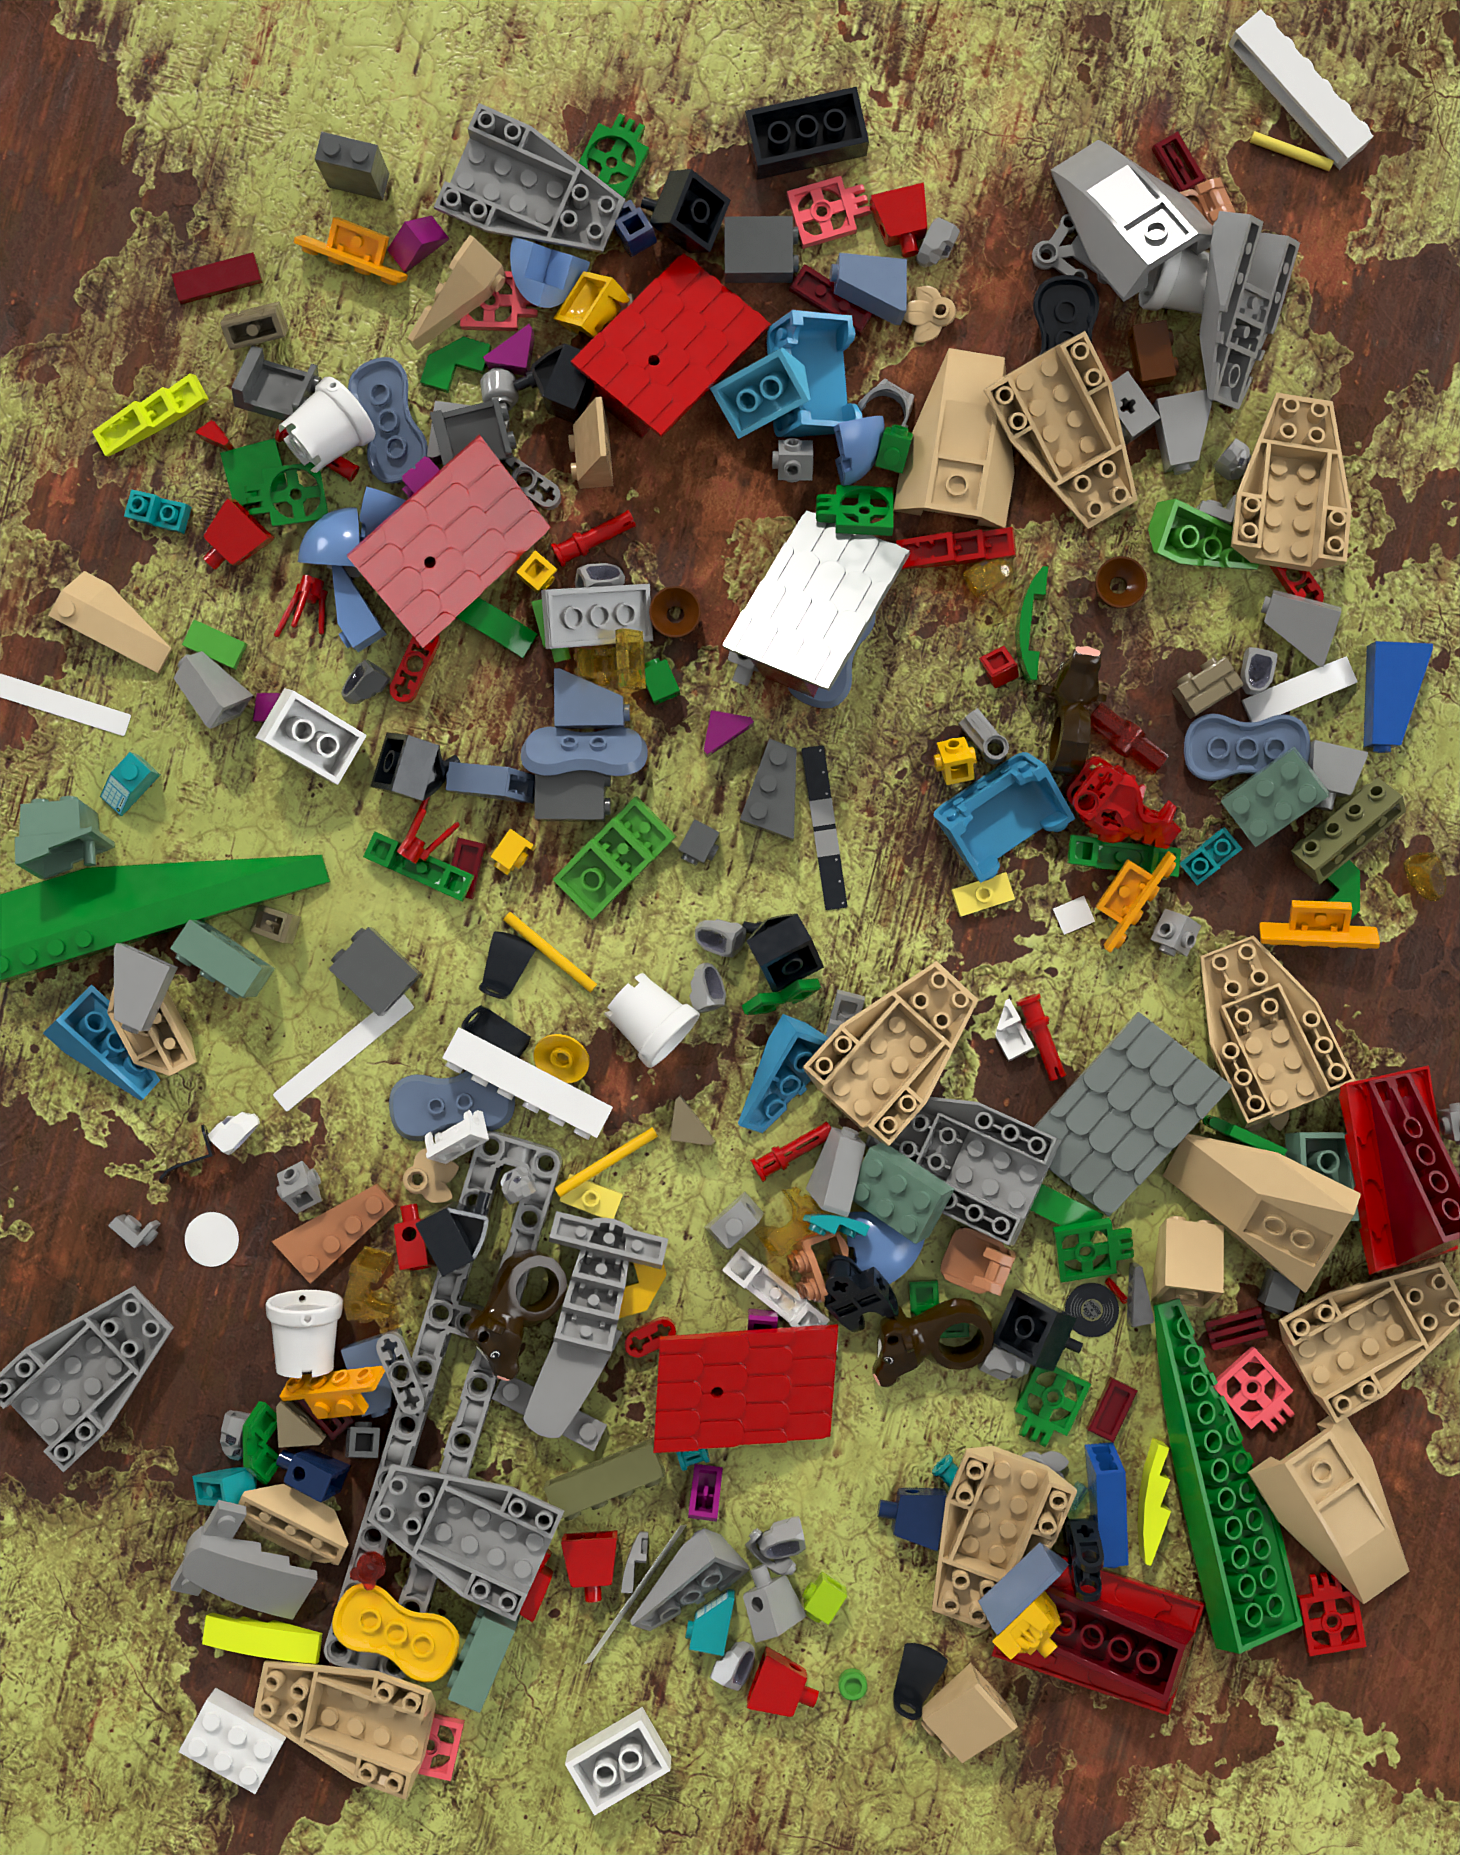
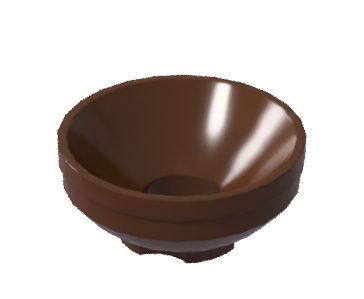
M1126 556L1113 557L1101 565L1095 577V590L1099 599L1107 606L1115 609H1124L1135 605L1142 599L1147 589V575L1144 568L1139 562ZM1120 578L1125 582L1126 588L1123 593L1116 594L1110 589L1112 579Z
M681 586L666 587L655 594L649 607L650 621L653 627L663 636L669 638L685 637L693 632L699 624L701 618L700 603L694 593L687 588ZM678 607L682 609L684 618L681 622L672 623L668 620L667 613L671 608Z

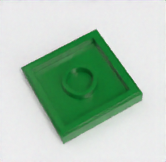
M275 438L220 453L232 499H236L243 507L255 505L247 504L246 498L257 496V492L245 493L244 486L264 483L261 469L284 466ZM281 473L274 479L271 485V492L285 490L288 486L286 473Z

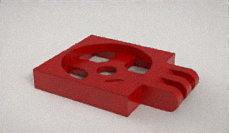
M1319 1573L1320 1585H1318L1315 1574L1308 1575L1311 1593L1297 1595L1303 1621L1302 1629L1306 1653L1309 1656H1316L1366 1647L1359 1600L1346 1587L1342 1588L1341 1583L1332 1574V1583H1329L1327 1573ZM1342 1598L1351 1605L1353 1612L1340 1614L1336 1610L1335 1599ZM1322 1601L1324 1608L1322 1616L1309 1619L1308 1611L1313 1603ZM1331 1616L1337 1618V1624L1334 1627L1327 1625V1619ZM1354 1625L1351 1634L1342 1641L1340 1632L1345 1626ZM1325 1630L1328 1633L1330 1645L1316 1641L1312 1638V1632Z

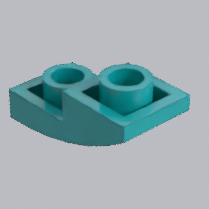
M131 489L124 517L184 534L192 507L186 503L163 499L155 494Z
M1223 826L1180 862V865L1198 886L1220 869L1221 865L1240 852L1242 847Z
M808 1214L803 1218V1221L810 1224L808 1229L821 1236H824L826 1232L835 1235L838 1227L841 1226L839 1232L855 1239L856 1234L866 1237L870 1228L869 1225L860 1221L831 1214Z

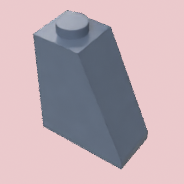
M839 253L836 264H831L830 282H834V294L894 325H901L906 313L907 259Z
M560 668L554 669V720L556 728H625V721H630V704H625L623 696Z
M449 762V770L446 774L447 791L463 795L534 804L535 775L510 767Z
M401 1327L390 1330L397 1332L402 1336ZM386 1332L346 1345L341 1350L347 1370L383 1366L376 1350V1344L379 1338ZM388 1338L384 1349L392 1351L394 1357L392 1360H388L392 1364L400 1358V1355L396 1357L394 1349L398 1346L397 1342H391ZM399 1365L396 1366L393 1371L396 1379L398 1376ZM386 1373L383 1374L374 1391L361 1393L369 1405L362 1417L371 1414L372 1418L384 1415L389 1412L388 1408L395 1402V1395Z

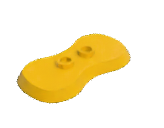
M361 1583L349 1588L339 1600L333 1615L332 1629L334 1635L343 1646L357 1652L383 1655L392 1660L407 1676L419 1682H434L441 1679L450 1670L459 1650L458 1631L448 1619L437 1614L408 1610L399 1605L387 1591L374 1584Z

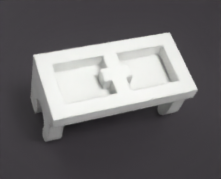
M470 1110L466 1111L463 1121L442 1133L438 1132L435 1134L436 1144L433 1141L432 1133H427L425 1135L427 1159L447 1164L487 1142L489 1137L483 1112L477 1110L472 1115Z

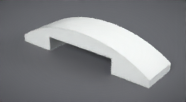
M1346 656L1328 663L1324 667L1316 668L1266 689L1259 694L1250 696L1242 700V704L1250 722H1258L1286 713L1353 685L1358 681Z
M742 1248L738 1249L722 1269L724 1273L744 1289L747 1288L788 1321L792 1327L826 1325L830 1321L806 1298L801 1299L798 1291Z

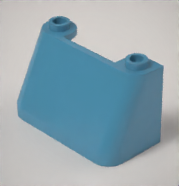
M791 310L770 326L767 333V354L769 355L782 347L805 366L810 400L773 420L776 436L792 438L835 434L833 427L838 423L862 418V412L856 404H847L843 351L855 339L852 315Z
M1027 752L1012 756L940 805L933 814L943 832L980 883L996 876L1000 868V863L997 860L999 857L1042 828L1046 831L1060 832L1068 826V823L1075 819L1046 764Z

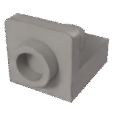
M1236 495L1228 501L1226 508H1223V505L1217 501L1202 500L1196 509L1230 524L1234 520Z
M123 1214L115 1217L108 1226L133 1248H137L143 1244L148 1246L158 1235L156 1229L161 1223L154 1220L149 1222L142 1230L140 1228L142 1225L136 1218Z

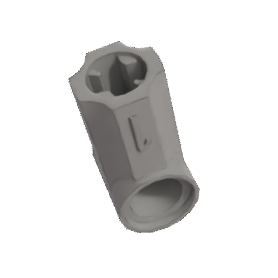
M978 708L958 723L959 727L981 752L984 761L989 764H998L1003 761L1008 753L1009 743L1006 738L999 735ZM991 743L1000 745L1002 754L998 756L991 755L987 750V746Z

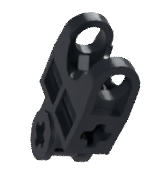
M843 1255L834 1256L828 1260L826 1269L829 1277L825 1284L828 1295L825 1296L824 1306L840 1324L855 1333L865 1328L864 1313L874 1312L882 1317L886 1316L888 1319L898 1316L899 1308L896 1296L890 1284L875 1267L861 1271L851 1258Z
M1092 1515L1076 1519H1069L1067 1516L1062 1526V1535L1068 1552L1067 1563L1069 1564L1068 1570L1074 1594L1081 1601L1095 1602L1101 1598L1102 1582L1100 1570L1104 1565V1553L1097 1522L1094 1521ZM1084 1585L1093 1586L1096 1589V1591L1093 1593L1083 1592L1080 1589V1587Z

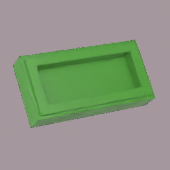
M193 620L182 643L184 647L197 653L202 651L209 658L236 670L248 645L197 620Z

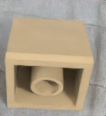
M1181 1216L1166 1218L1159 1227L1151 1301L1164 1303L1180 1298L1182 1305L1208 1308L1223 1294L1224 1226L1215 1225L1211 1220L1192 1222L1186 1221V1218Z
M971 1662L922 1707L923 1721L921 1724L932 1737L936 1734L942 1741L941 1747L951 1758L956 1756L961 1763L972 1758L1018 1727L1009 1704Z

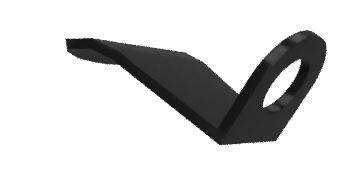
M495 931L491 939L483 981L479 985V990L498 999H507L535 953L536 947L516 935Z
M482 1005L472 1010L461 1025L469 1033L517 1058L523 1054L531 1040V1036ZM476 1013H478V1014L476 1015V1017H475L472 1021H470V1019H471Z
M205 1124L201 1125V1129L209 1154L174 1165L165 1170L159 1178L161 1184L167 1181L173 1170L216 1155L213 1144L208 1137L209 1132Z
M906 1643L904 1645L902 1660L893 1691V1707L901 1716L910 1720H919L921 1718L922 1705L940 1679L948 1663L947 1658L940 1652L917 1643ZM904 1704L911 1707L915 1713L906 1712L900 1705Z

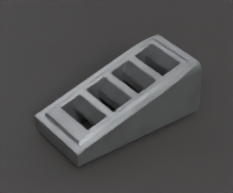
M1136 1262L1130 1263L1127 1323L1131 1327L1154 1323L1143 1267Z

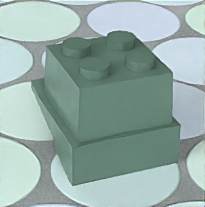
M63 796L60 797V801L50 802L47 799H33L31 803L20 804L19 837H15V864L39 879H47L71 870L74 863L84 860L85 866H95L96 855L115 848V842L99 830L98 813L79 800L78 797Z

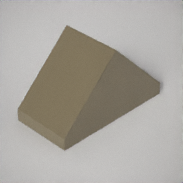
M258 904L250 931L281 943L293 944L301 917Z
M679 1095L675 1099L670 1140L712 1145L715 1142V1138L684 1098Z
M292 1400L280 1401L276 1406L279 1447L320 1445L328 1436L318 1423Z

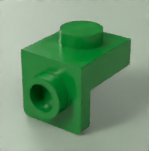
M892 425V427H886L875 466L903 473L914 434L908 432L909 429L904 426Z

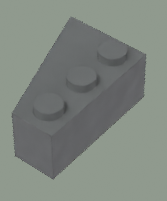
M769 739L740 818V823L792 842L794 840L796 748Z

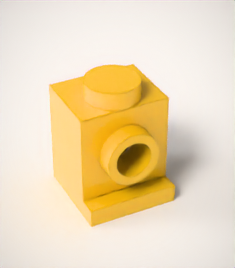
M534 551L518 569L517 574L520 580L538 593L541 589L546 590L555 579L553 575L557 568L537 551Z
M509 829L491 855V858L496 860L494 866L508 875L515 867L520 869L529 856L526 854L528 848L534 851L536 846L512 829Z

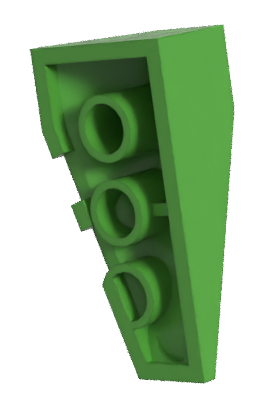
M1176 498L1157 502L1148 527L1155 554L1176 564L1249 570H1257L1259 564L1251 563L1231 547L1233 526Z

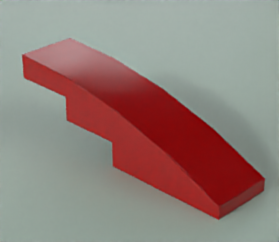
M1013 527L988 531L979 529L961 533H953L951 531L896 540L897 545L910 550L911 553L902 569L960 565L1017 557Z

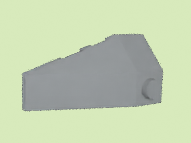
M703 1528L695 1532L692 1538L682 1545L630 1622L632 1626L651 1631L680 1615L683 1606L694 1602L698 1605L705 1601L704 1595L718 1587L720 1591H723L746 1574L750 1568L721 1534Z

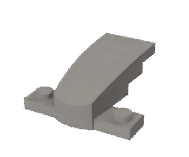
M556 1211L549 1242L580 1249V1253L571 1276L553 1342L610 1355L625 1290L628 1264L633 1262L661 1269L668 1238L635 1231L627 1224L611 1218H593L590 1220Z
M617 1329L614 1336L611 1354L621 1334L623 1333ZM553 1342L535 1387L517 1378L509 1381L501 1380L491 1399L524 1415L523 1420L536 1434L547 1438H560L563 1435L594 1451L607 1424L579 1411L600 1376L611 1354L606 1355Z
M218 1500L204 1526L197 1529L188 1539L183 1561L171 1580V1591L199 1596L202 1589H205L244 1607L293 1620L317 1581V1571L291 1566L289 1556L262 1552L261 1543L233 1539L247 1515L246 1506Z

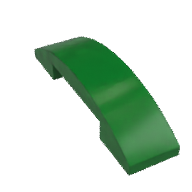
M1042 566L1030 582L1022 598L1017 615L1015 630L1016 653L1019 667L1027 684H1033L1037 680L1040 652L1029 651L1033 600H1042L1046 595L1048 566Z
M479 597L456 617L524 659L538 636L537 633Z
M374 831L363 855L364 858L459 901H464L474 875L432 856H428L426 861L419 858L415 864L397 852L402 843Z
M1070 835L1067 864L1120 871L1127 859L1152 874L1165 854L1170 851L1176 857L1174 860L1176 866L1169 877H1179L1181 848L1169 847L1164 849L1154 845L1149 846L1125 842L1107 843L1094 837Z
M1044 1184L1041 1185L1030 1209L1061 1226L1102 1219L1104 1215ZM1095 1231L1090 1232V1240H1092Z

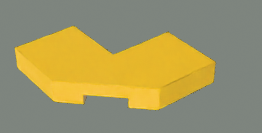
M664 1261L661 1269L634 1263L639 1282L625 1285L619 1318L647 1311L667 1275Z

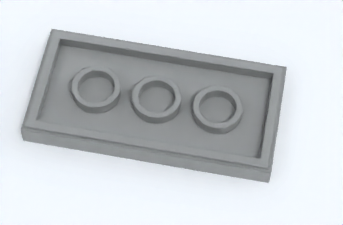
M650 584L541 590L546 649L653 641V626L649 616L651 604Z

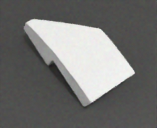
M1010 999L1005 1001L995 1034L1008 1062L1034 1049Z

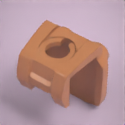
M1220 177L1197 184L1195 186L1197 191L1188 189L1179 192L1192 202L1212 226L1218 218L1219 211L1236 213Z
M960 1227L951 1236L941 1261V1274L949 1282L979 1294L990 1292L1000 1296L1016 1258V1253L1005 1248L1001 1241L970 1227Z
M826 1232L824 1236L813 1233L792 1240L794 1250L786 1257L791 1271L801 1273L802 1278H800V1282L796 1283L801 1299L807 1298L809 1301L812 1300L819 1303L825 1301V1296L828 1295L811 1245L828 1239L833 1257L838 1255L848 1257V1245L839 1232H836L835 1235Z

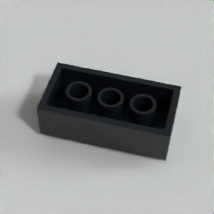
M857 86L745 111V129L757 180L867 156L869 139Z

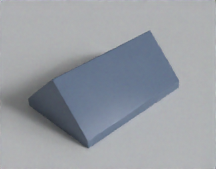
M1041 1542L978 1601L997 1635L1043 1593L1069 1565L1063 1558Z

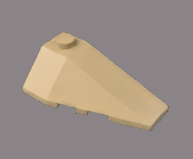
M469 235L448 266L452 269V273L447 282H439L435 289V303L433 306L428 305L423 310L408 337L410 344L417 351L488 300L494 291L498 292L505 283L506 274L502 264L471 235Z

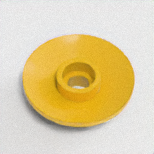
M562 1034L548 1035L542 1038L534 1049L533 1057L536 1067L566 1083L579 1081L586 1075L589 1069L590 1060L586 1049L572 1037Z

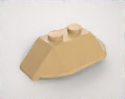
M113 987L107 1014L134 1064L172 1076L197 1062L192 1036L168 991L150 1031H139L138 1034H134L122 1029L123 1023L114 1020Z
M285 1484L244 1491L239 1501V1505L246 1506L247 1515L244 1521L258 1535L309 1561L331 1562L333 1565H339L349 1543L334 1509Z

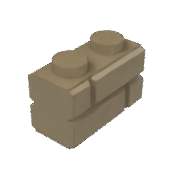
M279 301L242 310L239 314L237 312L226 314L220 322L230 351L283 338L289 330Z
M1213 657L1200 665L1203 670L1195 676L1189 672L1176 681L1179 686L1173 689L1172 693L1182 705L1188 718L1195 717L1244 686L1226 657L1219 661Z

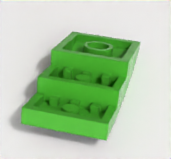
M636 796L552 880L593 920L677 836Z

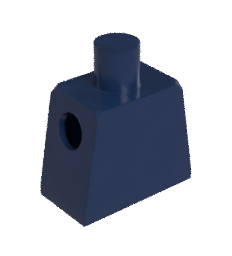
M309 1448L296 1454L284 1449L276 1462V1466L287 1470L284 1477V1482L287 1485L318 1502H323L341 1492L351 1465Z
M898 1488L896 1502L879 1500L877 1517L892 1520L891 1529L893 1535L938 1551L945 1499L947 1497L946 1491L943 1488Z

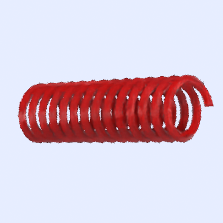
M1111 1277L1107 1278L1105 1284L1113 1291L1122 1304L1127 1303L1128 1297L1110 1279Z

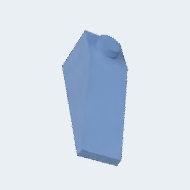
M332 565L337 623L342 630L339 636L347 648L352 646L357 652H360L387 634L344 566Z

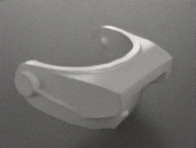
M883 379L859 401L857 406L862 412L866 404L875 397L887 396L895 399L901 405L904 413V421L900 426L909 427L906 423L911 414L915 396L889 382L887 379Z
M758 1528L754 1529L750 1533L749 1537L751 1539L745 1544V1547L762 1564H766L767 1568L777 1575H792L796 1570V1564L789 1557L774 1559L775 1561L772 1562L762 1555L756 1543L758 1544L763 1532Z

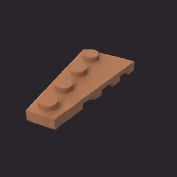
M377 1183L273 1240L272 1243L311 1284L384 1217L396 1203Z

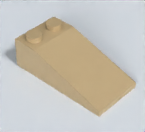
M595 397L573 424L574 434L569 435L570 452H575L576 463H571L572 480L578 481L580 489L613 486L608 424L602 397Z

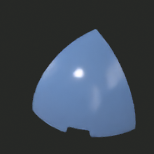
M513 237L510 262L515 284L523 297L538 307L550 308L562 304L583 271H588L589 261L520 238Z
M883 416L845 421L833 427L840 457L835 459L841 485H851L857 482L876 463L885 431Z
M366 486L359 519L362 522L359 543L406 500Z
M341 508L322 516L306 532L299 548L298 562L354 566L347 557V554L359 544L357 508Z
M870 1212L849 1213L848 1218L870 1226L866 1237L856 1234L854 1239L847 1236V1245L854 1249L855 1264L861 1271L875 1267L889 1284L896 1281L913 1265L921 1252L924 1240L917 1244L913 1243Z

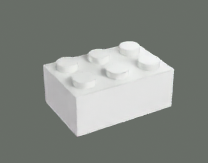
M284 688L255 738L329 782L338 785L367 735L297 692Z
M215 1688L202 1707L179 1753L256 1794L286 1737L253 1716L254 1708Z
M641 1707L568 1750L565 1765L595 1816L669 1772L671 1769V1755L645 1710Z

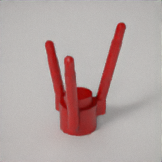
M308 575L302 576L301 582L297 584L295 593L274 633L275 637L280 636L298 600L299 603L291 626L293 628L297 626L305 603L315 604L318 599V632L320 635L324 634L325 601L328 594L327 591L323 590L324 581Z
M430 797L422 801L406 838L397 850L399 854L415 864L419 858L426 861L430 853L460 826L459 822H455L424 849L423 847L426 843L416 837V834L426 814L425 809Z

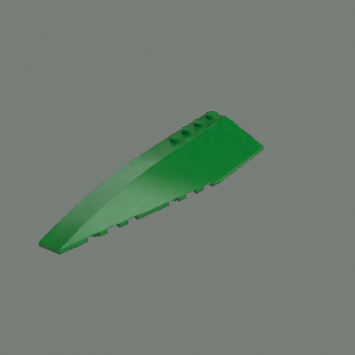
M323 855L89 867L0 894V983H6L112 950L116 943L129 945L185 927L189 920L206 921L329 883L331 881Z
M1180 1298L1154 1305L1159 1371L1170 1447L1216 1649L1240 1654L1303 1626V1621L1280 1524L1248 1474L1253 1469L1252 1464L1254 1461L1250 1452L1245 1451L1241 1443L1243 1440L1242 1434L1225 1397L1220 1396L1213 1387L1218 1383L1213 1372H1209L1203 1359L1206 1355L1202 1347L1196 1344L1193 1337L1195 1331Z

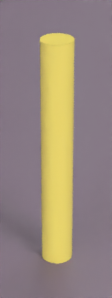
M1256 131L1253 132L1250 139L1252 144L1326 171H1330L1334 160Z

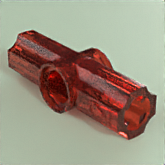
M1102 702L1091 713V728L1108 740V745L1115 752L1125 758L1129 757L1150 775H1154L1169 756L1147 739L1145 732L1139 726L1129 720H1123Z

